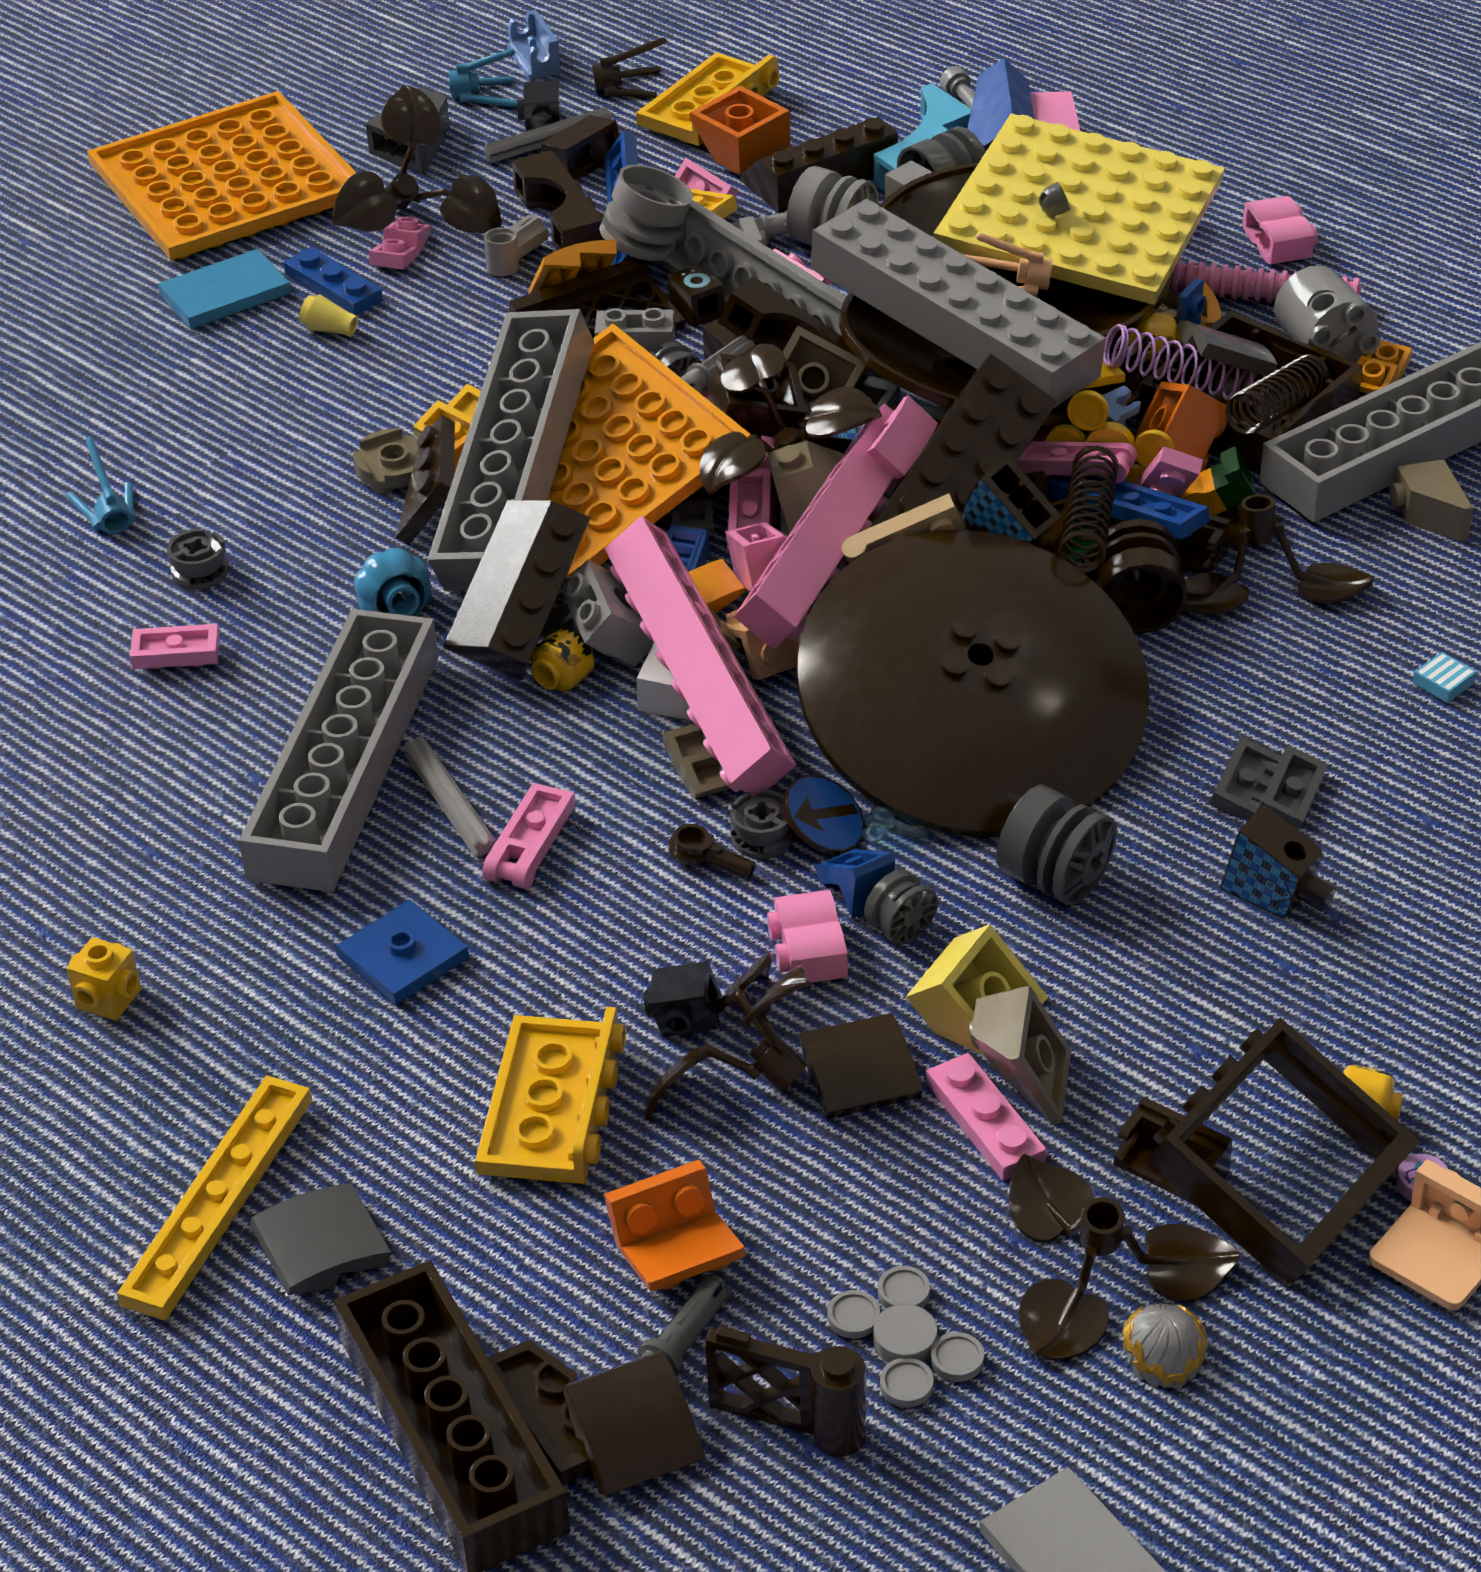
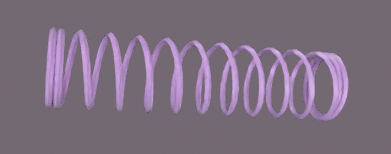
M1121 324L1113 326L1105 340L1103 361L1106 366L1118 368L1123 363L1127 353L1125 366L1129 373L1135 370L1140 361V374L1143 377L1146 376L1154 365L1153 374L1157 381L1163 378L1167 371L1168 382H1177L1181 375V383L1185 384L1186 369L1191 359L1195 357L1193 374L1187 385H1191L1195 379V388L1203 391L1209 382L1208 389L1210 395L1218 394L1222 388V394L1226 400L1234 395L1235 391L1236 393L1240 391L1243 379L1249 372L1245 370L1239 380L1240 370L1236 367L1234 387L1230 395L1226 396L1227 381L1235 367L1232 366L1226 375L1225 363L1218 362L1212 371V360L1205 358L1198 368L1197 353L1199 351L1191 344L1182 346L1177 340L1168 342L1163 336L1154 338L1149 332L1140 334L1137 329L1130 328L1127 330L1126 326ZM1119 329H1121L1122 335L1119 337L1114 346L1112 359L1110 362V347L1114 336L1119 331ZM1129 332H1134L1138 337L1133 341L1127 353ZM1148 336L1152 341L1149 342L1141 357V337ZM1162 340L1165 342L1166 345H1164L1163 348L1160 350L1155 360V341ZM1139 341L1137 358L1130 369L1129 359L1131 352ZM1120 342H1121V346H1120L1119 352H1118L1117 356L1115 357L1116 352H1117V348H1118V346H1119V344H1120ZM1176 344L1179 346V349L1170 361L1169 345ZM1153 345L1151 362L1144 373V359L1149 348ZM1167 348L1166 363L1161 375L1158 377L1157 366L1162 353ZM1190 348L1193 353L1184 365L1183 349ZM1181 352L1179 370L1172 381L1170 378L1172 366L1176 357ZM1208 360L1207 378L1204 385L1199 388L1198 379L1200 372ZM1222 364L1221 381L1217 390L1213 392L1212 382L1214 375ZM1250 371L1244 388L1253 384L1257 373ZM1249 396L1250 407L1252 406L1251 396ZM1256 400L1255 402H1256V405H1257V407H1258L1260 404H1259V402Z

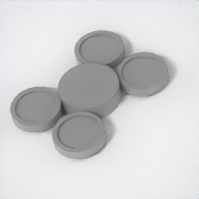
M897 1266L882 1274L878 1281V1298L887 1309L881 1313L876 1299L870 1294L859 1290L839 1293L828 1305V1323L831 1329L838 1335L856 1339L868 1336L873 1332L874 1348L877 1354L888 1363L880 1374V1390L884 1398L893 1405L904 1408L915 1407L923 1404L930 1398L934 1388V1378L931 1369L924 1363L930 1357L934 1371L949 1381L962 1382L970 1380L977 1376L983 1368L984 1349L975 1337L966 1333L952 1332L937 1339L936 1321L928 1311L923 1309L930 1298V1282L927 1276L917 1268Z

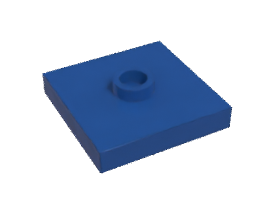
M410 899L336 945L338 958L395 1006L469 959L468 946Z

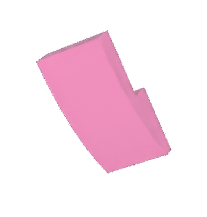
M414 217L397 218V221L384 229L382 243L369 250V265L404 270L421 252L431 233V225L420 224L418 219Z
M907 395L884 423L883 427L885 429L867 452L898 480L906 475L921 454L938 422Z

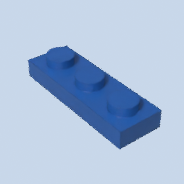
M313 247L302 250L297 255L283 262L285 275L318 295L321 294L351 314L359 315L383 302L382 288Z

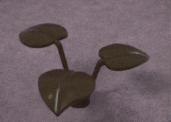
M402 86L387 100L383 106L380 118L383 131L392 141L399 144L409 142V148L399 174L391 180L386 188H384L380 176L374 172L362 171L349 177L341 187L335 200L333 224L367 232H376L387 228L393 222L396 210L406 209L412 201L420 203L425 199L446 196L440 205V213L444 220L452 227L470 233H486L491 229L500 228L502 220L496 194L492 187L480 177L473 175L460 176L452 183L451 191L442 188L424 193L418 192V183L414 177L408 174V168L416 149V143L431 145L436 141L441 129V120L437 108L426 94L412 86Z
M755 345L744 353L736 355L726 364L721 373V382L725 390L734 394L747 393L759 385L780 430L775 436L774 448L756 434L746 438L743 433L738 431L727 433L714 440L705 449L700 461L702 483L707 493L711 496L722 486L739 480L757 469L765 460L766 453L804 441L813 443L812 437L828 438L880 418L882 414L879 408L861 390L854 387H840L823 394L814 401L811 408L813 414L804 418V434L796 428H787L766 384L767 381L776 379L785 372L786 358L780 348L775 345Z
M1255 494L1244 498L1241 504L1218 514L1219 517L1230 520L1228 546H1239L1232 575L1227 578L1220 573L1206 572L1187 578L1185 580L1187 602L1184 608L1200 614H1222L1233 611L1243 605L1249 597V588L1237 582L1241 577L1247 544L1249 542L1257 546L1266 545L1276 535L1295 578L1301 580L1298 585L1299 594L1310 601L1332 604L1348 600L1372 585L1374 576L1345 565L1326 562L1311 564L1307 567L1306 572L1301 570L1284 534V524L1281 523L1280 518L1276 515L1275 499L1269 495Z
M770 952L761 956L745 974L740 976L728 988L718 1004V1012L721 1013L735 998L747 1014L741 1026L746 1029L752 1022L763 1036V1039L749 1053L754 1060L753 1064L750 1065L710 1045L695 1048L669 1068L654 1086L645 1107V1117L650 1122L652 1121L658 1099L690 1067L709 1057L716 1058L746 1072L753 1080L761 1074L779 1093L802 1073L807 1064L778 1037L766 1018L773 1003L792 992L811 986L810 981L805 975V969L801 965L781 977L754 1007L746 999L747 987L751 983L769 978L773 958Z
M1026 1154L1020 1157L1010 1182L1009 1208L1017 1229L1027 1238L1039 1243L1051 1242L1057 1239L1063 1231L1071 1237L1080 1231V1241L1085 1248V1257L1075 1289L1064 1280L1045 1279L1033 1284L1027 1289L1021 1299L1018 1313L1019 1325L1031 1353L1040 1359L1053 1361L1072 1359L1090 1351L1103 1338L1109 1320L1108 1306L1101 1298L1084 1292L1089 1282L1095 1257L1114 1253L1118 1250L1122 1241L1126 1242L1140 1264L1149 1265L1147 1280L1151 1288L1159 1295L1175 1302H1195L1208 1296L1239 1262L1240 1253L1230 1244L1206 1231L1182 1224H1165L1150 1230L1145 1238L1146 1253H1144L1133 1236V1228L1129 1225L1124 1226V1211L1120 1204L1106 1197L1094 1198L1092 1189L1080 1176L1065 1168L1043 1163Z

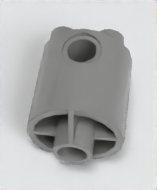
M1323 265L1309 266L1302 269L1285 281L1276 295L1274 304L1275 319L1294 340L1320 347L1356 363L1361 355L1365 356L1373 352L1380 343V337L1377 334L1379 328L1377 315L1334 269Z

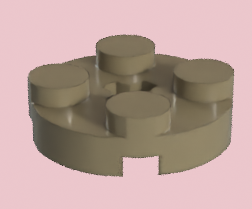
M391 428L380 430L364 437L360 441V449L357 452L354 450L353 453L354 468L358 478L364 483L372 485L373 491L378 494H390L396 488L409 486L418 451L417 441L421 433L413 431L414 437L402 435L401 429Z

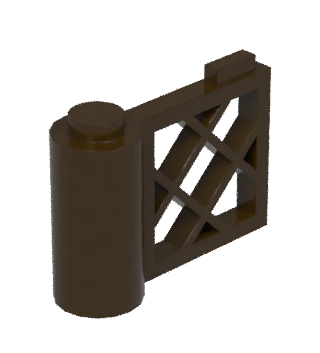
M719 1326L718 1329L710 1328L705 1339L709 1407L812 1434L815 1445L821 1452L829 1456H850L862 1448L866 1442L867 1434L866 1365L863 1358L855 1350L848 1347L834 1346L825 1348L817 1353V1355L752 1339L750 1333L723 1326ZM723 1352L738 1355L746 1363L737 1365ZM775 1366L798 1371L799 1376L789 1379ZM758 1373L771 1387L764 1389L750 1376ZM733 1383L747 1396L724 1391V1387ZM785 1397L798 1410L784 1407L777 1400Z

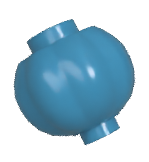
M391 548L384 552H376L370 555L354 579V588L357 593V603L360 610L417 617L432 597L433 586L430 583V572L427 565L419 557L410 555L401 548ZM380 596L388 610L376 601L377 597Z

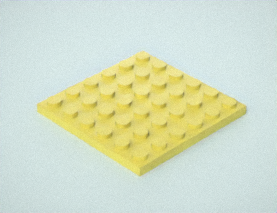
M1011 113L936 228L933 237L962 254L1019 263L1020 258L1025 259L977 240L976 235L983 233L1029 251L1044 253L1043 258L1052 259L1051 278L1155 305L1223 181L1225 168L1212 165L1205 160H1193L1177 156L1169 151H1157L1139 146L1134 142H1122L1106 138L1098 133H1086L1068 128L1063 124H1051L1035 120L1027 115ZM1059 182L1068 199L1071 210L1061 215L1050 216L1042 211L1039 204V196L1046 187Z

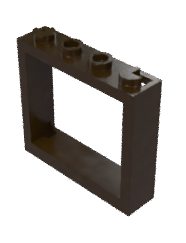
M1280 1017L1265 1034L1258 1028L1250 1034L1239 1047L1245 1053L1239 1061L1230 1055L1211 1076V1079L1217 1084L1210 1091L1203 1085L1195 1091L1182 1106V1109L1188 1114L1181 1121L1174 1116L1168 1119L1164 1126L1153 1136V1139L1159 1146L1147 1159V1162L1289 1289L1418 1145L1420 1140ZM1264 1060L1375 1158L1372 1164L1298 1246L1185 1145L1187 1140Z

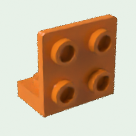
M699 1159L604 1194L616 1247L649 1291L673 1288L685 1279L706 1271L724 1269L731 1262L746 1256L744 1245L715 1211L707 1170Z

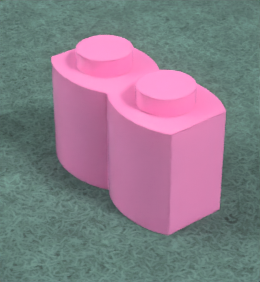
M1280 196L1245 202L1243 228L1250 241L1257 244L1259 253L1266 263L1271 265L1312 258L1313 248L1318 242L1317 230L1303 216L1300 205L1296 204L1291 197Z
M823 890L774 897L775 912L767 913V923L771 941L779 940L780 944H775L779 973H788L801 965L805 969V975L810 983L848 977L847 949L831 891Z

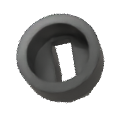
M1059 182L1046 187L1039 196V204L1042 211L1047 215L1057 216L1071 210V206Z

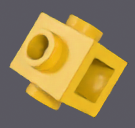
M91 937L82 950L71 958L66 968L76 1008L117 1021L141 991L140 976L137 971L133 950L119 943H110Z

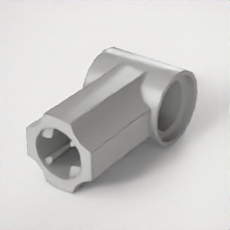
M529 214L509 228H495L484 234L486 270L488 273L494 276H508L516 273L519 270V259L548 239V229L543 225L540 217Z

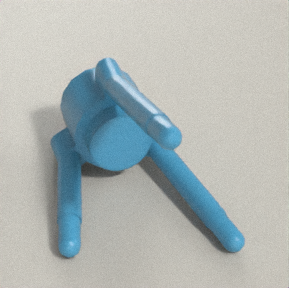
M508 49L470 63L456 64L457 70L449 71L452 98L460 97V103L476 102L517 108L516 100L474 94L480 92V86L513 83L515 81L513 76L479 78L478 72L471 71L513 56L515 50Z
M88 436L86 443L103 494L97 499L94 509L95 513L74 492H67V498L91 522L95 531L102 529L109 534H119L137 520L134 511L133 485L130 482L125 484L124 498L112 491L94 439Z

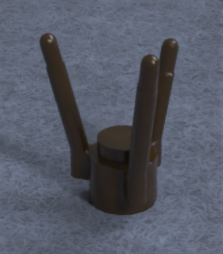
M662 37L615 56L600 58V64L592 65L596 92L604 91L605 97L618 95L656 98L658 95L653 91L616 88V86H622V78L661 72L660 66L620 71V65L613 64L661 46L667 42V39Z

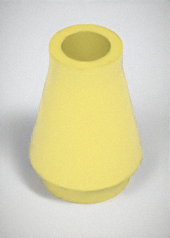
M321 294L316 297L312 295L307 296L302 304L299 321L301 324L306 325L308 330L342 334L348 337H352L358 326V316L349 313Z

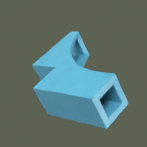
M933 83L921 87L922 122L908 137L874 154V185L885 192V174L897 168V158L902 149L925 139H931L933 136L956 126L967 128L971 108Z

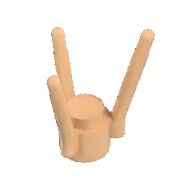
M978 233L976 235L977 240L1025 259L1020 258L1019 263L964 254L982 266L1017 272V282L1024 283V286L1018 287L1037 297L1038 289L1048 290L1052 259L1043 258L1044 253L1029 251L995 237Z

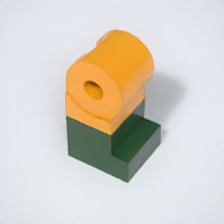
M1235 446L1220 453L1222 463L1200 472L1199 476L1180 498L1208 506L1209 514L1217 515L1241 504L1244 498L1255 495L1252 474Z

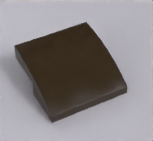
M893 1013L799 1034L798 1038L811 1082L815 1081L826 1119L921 1098L923 1089L905 1038Z
M664 1351L655 1352L562 1386L576 1438L584 1440L599 1494L609 1495L705 1459L686 1399Z

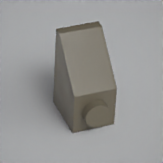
M1445 460L1397 466L1395 483L1390 485V499L1393 507L1399 509L1406 523L1459 542L1468 541L1473 507Z

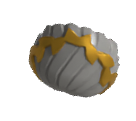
M1156 1303L1146 1307L1141 1306L1125 1321L1122 1331L1124 1335V1354L1127 1355L1129 1363L1132 1364L1133 1372L1139 1380H1146V1382L1155 1387L1161 1385L1162 1387L1170 1388L1174 1385H1185L1187 1380H1192L1196 1373L1200 1372L1205 1358L1204 1353L1208 1348L1206 1330L1199 1318L1182 1305Z

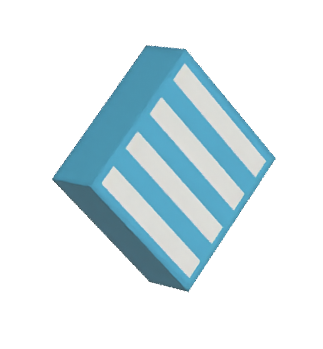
M1441 652L1414 671L1413 684L1449 703L1475 683L1477 672Z

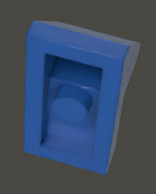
M853 849L815 865L820 883L839 886L849 915L852 918H856L864 914L867 898L874 886L884 876L895 871L896 861L893 852Z

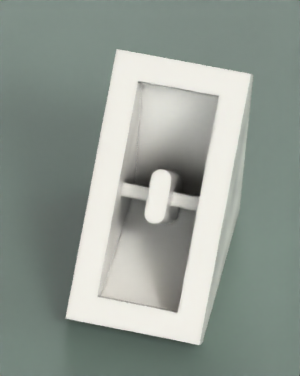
M654 642L637 676L638 711L691 720L687 714V710L690 707L687 701L672 687L671 681L674 677L656 657L655 652L658 650V647Z

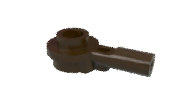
M697 824L681 825L674 831L668 842L669 854L681 864L693 866L708 862L747 879L752 877L756 868V862L724 850L722 845L714 842V835Z

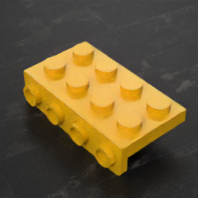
M716 52L637 111V125L651 129L655 133H662L680 139L684 143L700 146L704 142L691 122L689 112L740 85L763 97L778 85L780 77L778 59L776 56L769 54L754 65Z
M606 1007L603 1022L521 1015L513 1016L475 1159L477 1175L586 1184L590 1164H598L600 1158L601 1136L597 1134L599 1126L606 1127L608 1123L610 1100L606 1096L607 1089L614 1090L617 1084L618 1061L614 1060L616 1053H623L626 1044V1024H619L617 1007Z

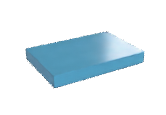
M259 249L158 283L161 297L190 329L291 293L290 282Z

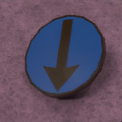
M805 775L795 779L785 791L783 809L786 820L795 834L811 848L825 854L841 855L855 849L864 837L865 821L861 808L853 796L837 782L823 776Z

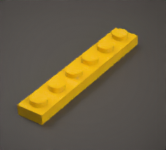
M265 1076L117 1292L121 1307L164 1321L167 1320L311 1104L310 1088L271 1076Z

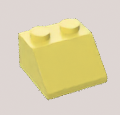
M989 924L955 937L912 988L906 998L935 1034L983 1054L981 1049L974 1047L969 1035V1023L973 1020L977 998L1029 985L1041 1004L1044 1003L1048 996Z

